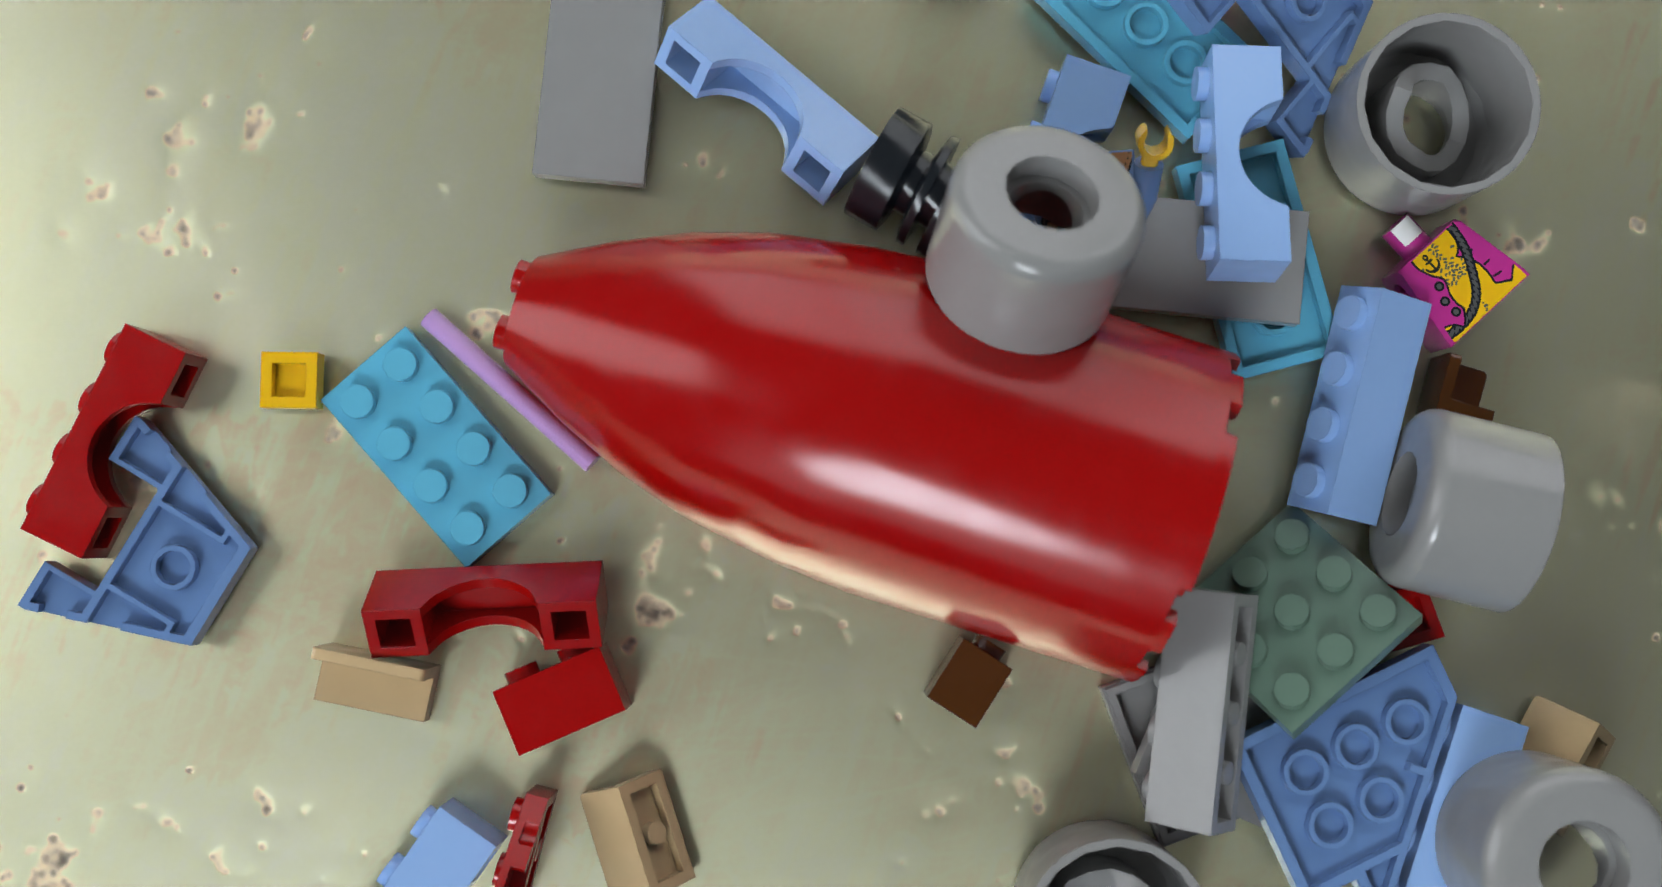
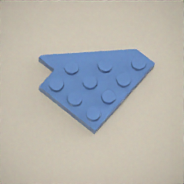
M1422 643L1372 668L1294 740L1272 718L1245 731L1240 780L1290 887H1342L1350 882L1352 887L1397 886L1458 698L1434 645Z

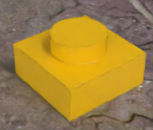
M261 352L260 408L323 410L321 399L324 394L325 355L319 352Z

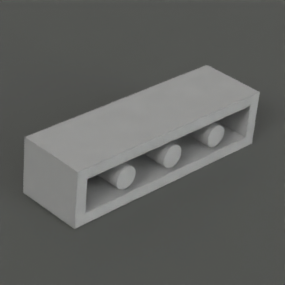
M1194 587L1192 592L1186 590L1182 597L1176 596L1171 608L1178 611L1177 625L1162 650V655L1158 657L1154 668V682L1158 688L1156 712L1152 715L1148 726V741L1152 746L1150 770L1145 775L1142 784V800L1146 804L1144 821L1207 836L1235 831L1259 595Z

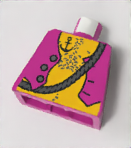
M1406 214L1381 236L1402 258L1382 278L1383 286L1386 289L1432 304L1422 343L1430 353L1454 346L1530 275L1523 267L1463 222L1456 219L1437 227L1428 235L1409 214Z

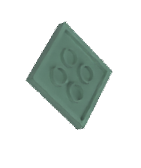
M1290 505L1284 508L1197 587L1259 595L1249 697L1293 740L1422 624V614L1305 512L1298 507Z

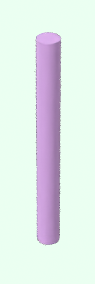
M433 309L424 317L421 322L422 327L584 471L587 472L594 466L601 456L564 425L542 402L437 309Z

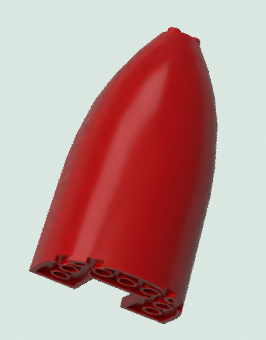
M688 232L628 239L543 255L534 259L532 263L525 260L518 262L510 287L511 292L515 293L516 296L510 315L503 314L498 320L493 335V347L503 350L505 364L564 425L620 474L681 516L780 566L847 593L1125 681L1133 682L1141 678L1148 671L1149 661L1143 659L1146 653L1153 651L1161 654L1177 625L1178 611L1171 608L1176 596L1182 597L1186 590L1192 592L1218 521L1233 466L1238 436L1227 432L1228 420L1233 421L1238 416L1243 406L1244 377L1232 374V370L1237 371L1241 362L1236 353L1112 314L1107 315L1101 327L1090 338L1071 349L1043 355L1006 351L974 338L945 315L930 291L925 272L926 258L878 247L772 232Z

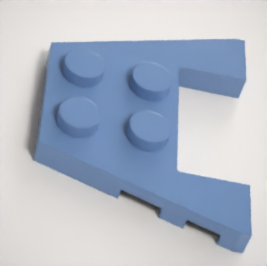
M1167 0L1194 36L1208 34L1231 6L1237 2L1269 46H1281L1282 63L1296 82L1283 97L1284 99L1265 127L1275 140L1284 139L1289 158L1305 157L1314 139L1309 137L1316 117L1317 115H1325L1332 96L1328 90L1338 66L1347 64L1373 0Z
M135 415L110 455L109 460L156 487L157 493L99 586L57 561H45L18 606L29 611L47 612L65 616L66 619L120 628L121 631L189 646L198 645L206 635L259 547L156 425L146 417Z

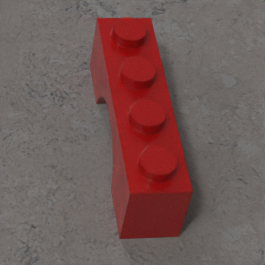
M126 323L122 331L114 335L109 341L104 352V360L106 362L98 378L81 395L78 403L80 413L70 432L64 435L56 444L52 454L54 464L44 483L39 485L30 495L26 504V512L28 514L20 528L81 559L107 558L132 510V507L121 495L116 485L112 468L113 461L109 460L122 432L132 422L135 415L141 416L149 411L162 408L183 409L208 360L149 330Z
M603 560L376 571L361 614L371 658L430 655L441 643L457 633L485 625H511L523 628L533 633L540 640L545 650L603 647L609 604Z

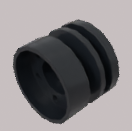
M899 107L886 124L867 157L848 196L844 213L874 230H877L893 211L902 215L896 236V242L901 245L906 243L917 224L924 227L926 230L917 246L916 253L926 258L948 183L955 167L950 162L961 139L952 136L944 143L936 155L926 151L933 124Z

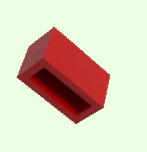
M607 642L603 644V647L559 650L557 654L561 662L541 671L537 662L534 661L504 674L508 685L493 691V695L519 756L620 713L632 705Z

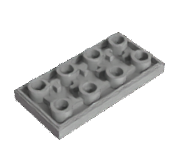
M551 0L532 174L536 178L637 188L646 187L658 66L654 64L661 45L665 0Z
M1157 197V201L1146 220L1142 245L1110 309L1295 327L1300 324L1310 211L1289 210L1292 262L1275 283L1206 281L1205 260H1198L1196 252L1198 229L1200 225H1204V207L1196 206L1193 200Z

